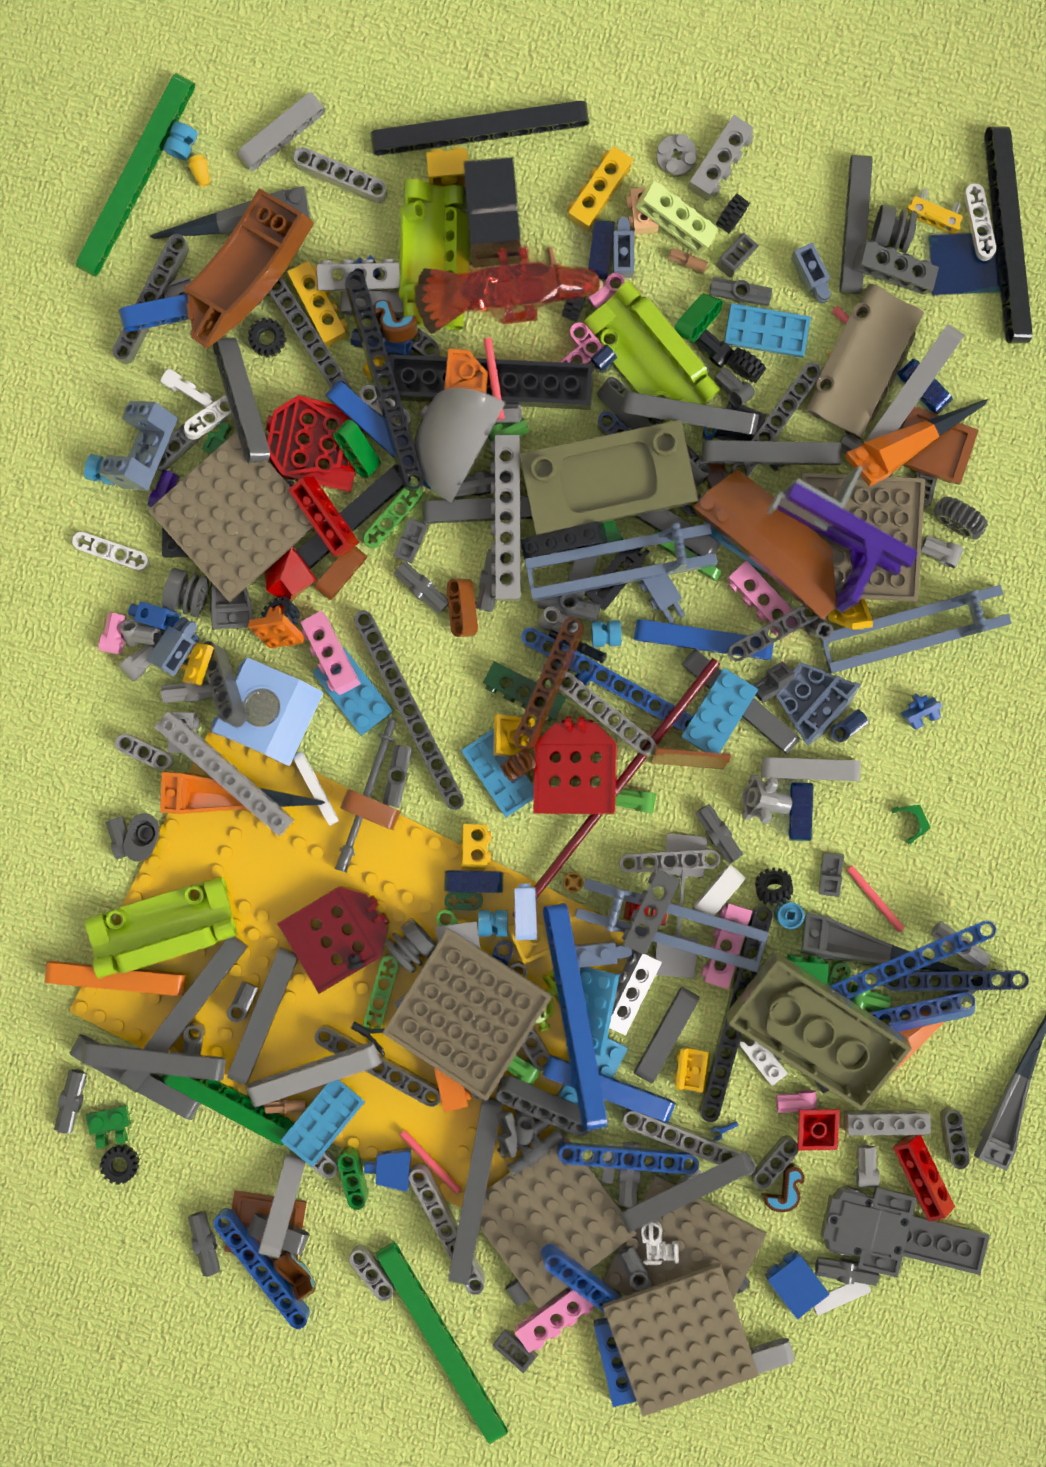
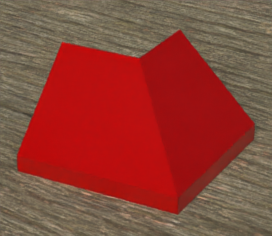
M293 547L264 572L266 591L278 598L286 597L290 601H293L317 580Z
M799 1109L797 1150H838L840 1110Z

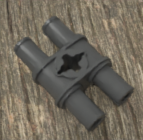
M540 1119L536 1120L531 1140L533 1149L529 1148L530 1144L521 1145L517 1143V1150H521L522 1155L507 1165L510 1172L516 1176L526 1167L534 1166V1163L545 1155H549L553 1147L565 1140L558 1129L545 1139H540L539 1133L551 1124ZM499 1147L497 1151L503 1159H506L507 1156L503 1155L502 1150Z

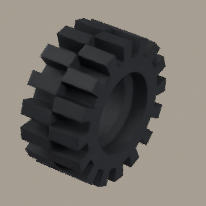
M735 194L721 213L716 225L730 234L743 217L750 202L739 194Z
M575 281L572 282L562 317L578 321L589 286Z
M261 318L262 321L256 320V324H252L250 326L251 330L248 331V341L253 350L260 356L264 355L265 357H269V355L274 357L276 356L275 353H281V348L284 349V342H286L285 332L281 325L271 318H268V320ZM266 330L272 331L275 336L274 341L269 345L262 344L259 339L260 334Z
M740 347L735 349L727 361V364L731 369L735 370L736 374L738 373L739 376L752 383H756L766 370L764 363H761L760 359H757L751 352Z
M772 868V871L765 869V873L761 871L759 873L760 877H756V894L760 902L763 900V904L766 905L769 902V906H773V903L780 906V902L785 904L787 903L786 899H791V895H793L792 879L786 870L782 872L781 868H778V871L775 868ZM772 884L781 885L778 889L772 890L767 888Z
M127 1145L113 1146L101 1158L100 1168L102 1167V1170L100 1172L101 1175H105L103 1177L105 1180H110L109 1183L116 1182V1185L124 1184L130 1181L137 1173L140 1160L136 1157L138 1155L137 1152L134 1153L132 1151V1147L127 1148ZM114 1158H124L127 1162V1169L123 1172L116 1171L112 1165Z

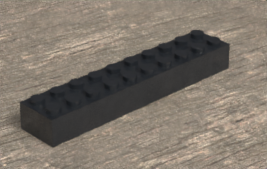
M390 354L389 362L400 400L432 402L439 392L445 390L448 357ZM476 358L488 373L486 394L493 396L487 359ZM495 359L501 399L505 404H519L521 407L591 410L594 378L593 364Z

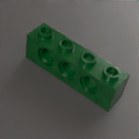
M494 661L483 684L486 685L485 689L494 694L497 691L503 693V698L512 703L515 700L523 703L521 707L526 709L537 682ZM509 678L512 682L511 686L508 689H503L500 686L501 679ZM527 687L530 691L529 696L521 698L518 695L519 688ZM557 694L546 719L547 721H550L551 718L556 719L566 697Z

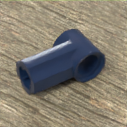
M605 344L590 359L598 373L603 372L606 374L611 369L612 362L617 359V356Z
M857 709L837 725L831 727L828 737L833 743L844 742L868 724L869 721L860 709ZM837 728L843 731L842 739L837 738L835 735Z

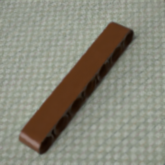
M569 617L563 622L514 735V744L522 750L534 748L583 636L584 625L575 617ZM577 623L578 629L575 632H570V625ZM564 642L570 643V647L567 651L561 650V646ZM560 660L562 663L560 669L554 670L553 664ZM552 679L553 686L550 689H546V681ZM540 698L545 699V705L542 708L537 707V701ZM536 717V718H537V723H536V725L533 726V727H530V726H529V720H530V718ZM527 735L529 742L527 745L522 746L521 738Z

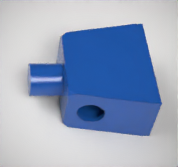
M141 601L139 605L131 604L128 609V614L135 617L134 621L165 631L168 626L173 628L181 617L179 613Z
M411 1148L379 1151L377 1162L365 1161L364 1174H376V1185L408 1191L410 1185Z

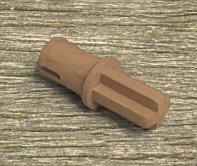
M672 248L668 255L669 260L684 265L685 268L689 267L699 271L704 274L708 265V261L692 256L693 253L687 254L675 248Z
M285 1098L284 1100L265 1104V1113H285L287 1115L288 1112H304L306 1110L305 1099L287 1100Z

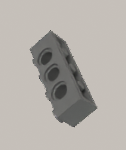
M866 241L858 246L853 270L922 295L933 291L939 267L932 265L930 261L915 259L911 254H902L896 252L897 250L894 248L882 247L875 241Z
M659 869L656 873L652 871L648 883L651 884L648 892L643 890L639 899L642 902L639 910H634L630 918L634 922L630 929L626 927L621 938L625 940L623 945L644 955L647 954L680 883L679 878ZM657 886L665 890V894L661 898H656L653 895V889ZM648 905H652L656 909V914L652 917H648L644 913V908ZM644 924L647 927V933L645 935H638L635 931L637 925Z

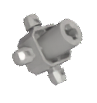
M753 774L748 780L749 785L743 791L741 798L744 806L742 810L743 819L750 820L756 816L759 817L761 823L767 824L772 819V812L783 815L789 813L792 807V798L787 794L776 792L779 786L776 778L771 777L765 782L761 781L758 775Z

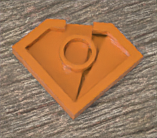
M449 349L445 389L467 388L486 393L488 373L469 350Z

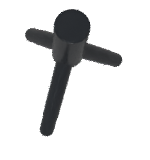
M354 1021L351 1029L368 1038L370 1042H374L376 1049L384 1056V1049L370 1034L383 1033L385 1028L367 1029Z

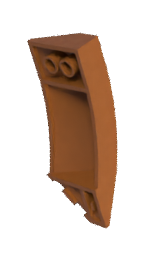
M259 188L227 241L204 269L187 286L184 285V290L188 297V303L186 304L188 319L191 320L192 330H190L191 338L204 347L209 348L237 326L261 302L285 272L314 225V222L302 212Z
M735 470L707 491L695 504L694 509L697 516L707 524L710 523L712 528L758 564L796 600L820 619L824 620L837 605L833 549L810 527L776 509L770 515L767 514L766 511L773 496L741 471Z

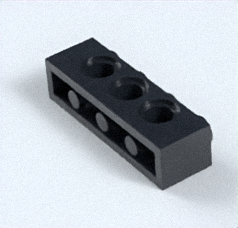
M598 521L520 540L524 560L608 543L604 523Z

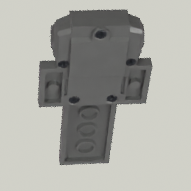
M851 1186L839 1187L833 1195H829L820 1235L824 1238V1244L829 1251L839 1255L859 1256L857 1268L896 1278L899 1275L903 1256L980 1275L990 1236L985 1232L936 1220L928 1222L927 1218L913 1215L916 1196L875 1186L873 1197Z

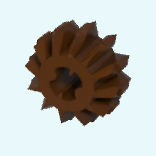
M523 750L504 761L500 767L504 776L509 781H514L535 768L536 763L532 754L528 750Z

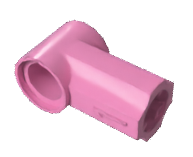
M613 273L609 275L607 280L603 282L602 290L586 295L596 310L605 304L617 291L618 288L611 287L614 281L620 282L621 285L625 283L621 274Z
M108 612L105 630L99 640V651L117 655L121 654L124 638L122 637L120 625L126 621L127 616Z
M802 1090L793 1094L776 1095L777 1112L789 1113L799 1112V1109H817L816 1091Z

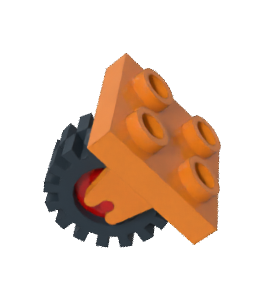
M279 597V600L274 598L273 603L269 601V606H264L263 608L265 612H261L263 617L249 620L248 628L269 648L304 643L305 636L294 626V624L299 622L297 619L300 618L298 614L300 612L286 597Z

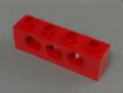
M314 476L301 478L288 489L334 557L348 553L360 543Z
M908 1135L902 1137L893 1146V1149L928 1222L945 1219L955 1208V1205L922 1136Z

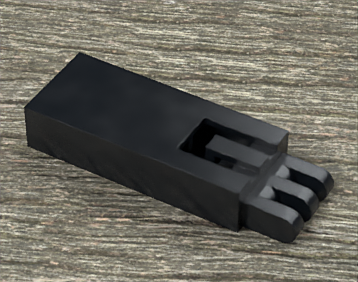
M643 547L621 551L601 575L620 572L617 568L624 559L627 560L622 565L624 569H627L630 564L632 565L628 570L640 568L643 565L642 561L650 551L646 549L643 554H640L639 552ZM627 583L588 590L585 596L594 603L601 604V609L605 611Z

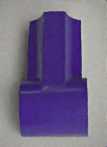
M162 470L156 489L149 496L148 506L152 507L175 487L180 476L170 471Z

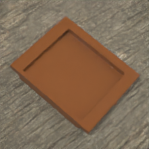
M914 406L905 419L902 429L940 415ZM958 423L902 466L948 483L960 485L979 430Z
M235 1190L232 1210L249 1229L256 1212L269 1216L275 1196ZM295 1200L289 1224L303 1229L306 1201ZM233 1234L236 1239H242L239 1234ZM256 1239L257 1242L261 1245L262 1241ZM226 1244L225 1251L234 1254L233 1251ZM245 1250L247 1254L254 1255L251 1250Z

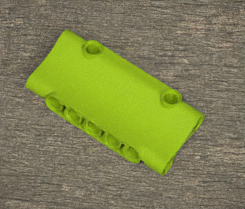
M406 179L404 181V205L399 210V297L403 302V318L414 315L417 318V325L424 326L415 303L416 286L423 268L435 269L430 271L433 277L426 279V282L431 284L423 287V290L428 293L423 295L421 300L424 303H431L426 306L425 311H435L430 316L431 320L439 318L435 327L461 330L464 328V309L462 308L468 303L469 218L467 212L461 210L465 203V188L461 185L438 186L419 179Z
M629 280L621 285L605 304L583 321V324L599 340L601 348L606 344L604 338L609 337L613 340V344H607L617 356V359L612 363L638 394L704 405L720 391L719 387L707 375L708 371L701 360L650 299L646 296L642 297ZM662 419L665 423L672 422L670 420Z
M222 876L85 919V927L94 954L93 968L98 979L119 972L121 974L237 936L227 886ZM192 889H196L199 891V899H195L191 896ZM114 914H119L121 916V923H117L114 921Z

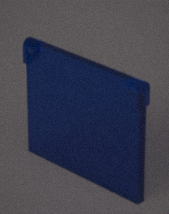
M987 232L978 234L981 236L987 235ZM972 233L929 235L930 262L932 265L939 267L934 289L931 291L932 296L1000 292L996 252L990 260H980L975 252ZM984 241V248L982 249V251H985L986 254H988L990 250L986 249L985 243L987 241Z

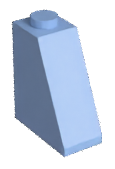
M530 883L519 884V888H515L516 940L537 939L535 887H531Z

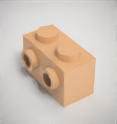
M646 187L630 189L629 196H626L627 209L631 208V216H628L630 229L633 228L634 235L658 232L659 224L635 208Z

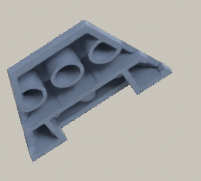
M800 662L793 670L795 673L793 679L776 694V697L806 745L809 746L823 736L844 712L861 687V684L853 683L840 676H834L821 669Z

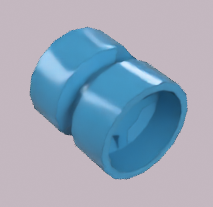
M174 122L170 130L171 137L167 138L163 149L171 156L187 161L192 151L190 145H194L198 132L186 124Z
M90 454L85 464V479L95 482L101 480L104 484L114 486L113 482L99 474L104 458L99 455Z
M610 620L607 624L603 621H592L593 647H604L605 644H608L610 647L621 646L620 620Z
M786 901L787 903L785 904L780 902V906H776L774 910L776 922L788 929L799 927L804 920L803 909L791 901Z
M479 910L478 936L490 937L491 934H495L496 937H507V910H496L495 913H492L490 910Z

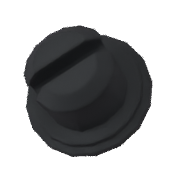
M354 954L355 958H353V955L348 956V969L353 970L363 967L365 962H361L360 954Z

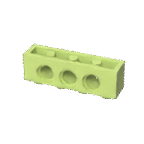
M653 181L644 189L635 208L698 254L709 247L718 230L710 220L702 217L694 208L686 205L678 196L670 193L662 184Z

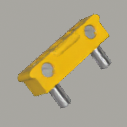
M925 188L922 189L919 197L914 196L907 208V215L910 210L917 211L918 221L955 235L961 228L960 223L963 216L958 214L961 204L955 202L950 211L926 201L925 199L929 191H925Z

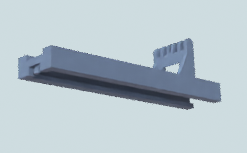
M677 523L657 534L525 559L532 600L537 601L716 566L718 564L716 553L686 559L685 547L683 545V539L712 534L710 523L680 529V523ZM667 542L674 543L677 559L673 562L538 588L533 583V568Z
M1001 585L980 591H972L951 599L874 619L873 627L852 630L845 627L834 630L828 639L823 640L819 637L821 646L824 649V656L827 660L826 664L829 674L1012 624L1009 614L986 620L982 616L984 614L983 608L979 606V602L982 600L1003 595ZM967 604L969 606L974 624L833 662L828 648L829 642Z
M586 878L584 889L614 897V902L609 917L578 908L575 918L604 926L609 931L624 933L626 927L630 929L631 923L617 920L622 901L625 900L641 905L642 902L639 899L642 894ZM669 904L666 910L668 914L759 940L758 954L752 960L658 931L653 938L654 942L758 972L768 931L677 904ZM652 905L646 906L648 908L655 909V907ZM636 926L635 931L638 935H645L647 928Z

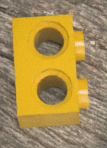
M463 824L461 828V868L485 869L487 863L491 862V851H487V843H491V831H488V825ZM477 832L481 835L482 839L475 841L472 839L471 834ZM471 853H479L481 855V860H473L471 858Z

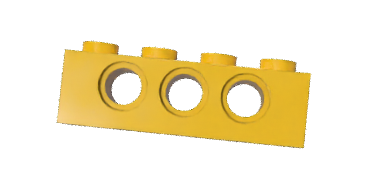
M615 146L610 151H605L601 158V165L599 168L595 167L590 174L591 180L588 184H583L578 193L580 196L576 201L573 200L567 209L569 211L568 219L587 232L633 165V158ZM608 168H612L615 171V173L609 175L605 172V170ZM602 185L604 190L596 191L594 186ZM589 201L593 206L586 208L583 206V203Z
M308 260L287 271L325 346L329 347L348 337L346 334L348 327L344 319L339 320L336 314L339 312L334 300L330 302L327 297L330 292L318 291L316 265L311 266ZM308 282L315 283L312 289H306L305 286ZM317 300H324L323 306H314ZM331 317L334 319L332 324H324L326 318Z

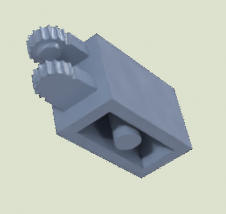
M624 216L619 218L617 231L613 233V273L621 274L623 278H633L634 231H630V222Z
M812 242L795 250L791 260L808 294L812 292L819 303L825 304L831 296L827 285L830 277Z
M668 575L640 580L641 582L638 583L644 593L648 592L651 597L649 600L654 610L658 609L659 612H662L669 624L674 623L672 615L667 610L670 606L673 605L680 618L685 616L678 604L682 597Z
M181 617L173 628L168 626L147 658V661L174 677L196 644L191 639L195 633L194 631L197 629L196 623Z
M614 941L575 945L579 967L616 964L617 959L629 957L632 954L631 948L623 944L615 945Z

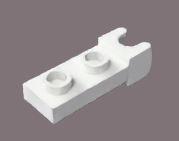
M169 368L160 380L164 386L176 393L179 390L205 408L214 403L211 395L205 391L199 393L195 390L196 386L188 380L183 382V378Z
M740 1039L739 1045L771 1086L788 1074L769 1050L753 1040L745 1043Z

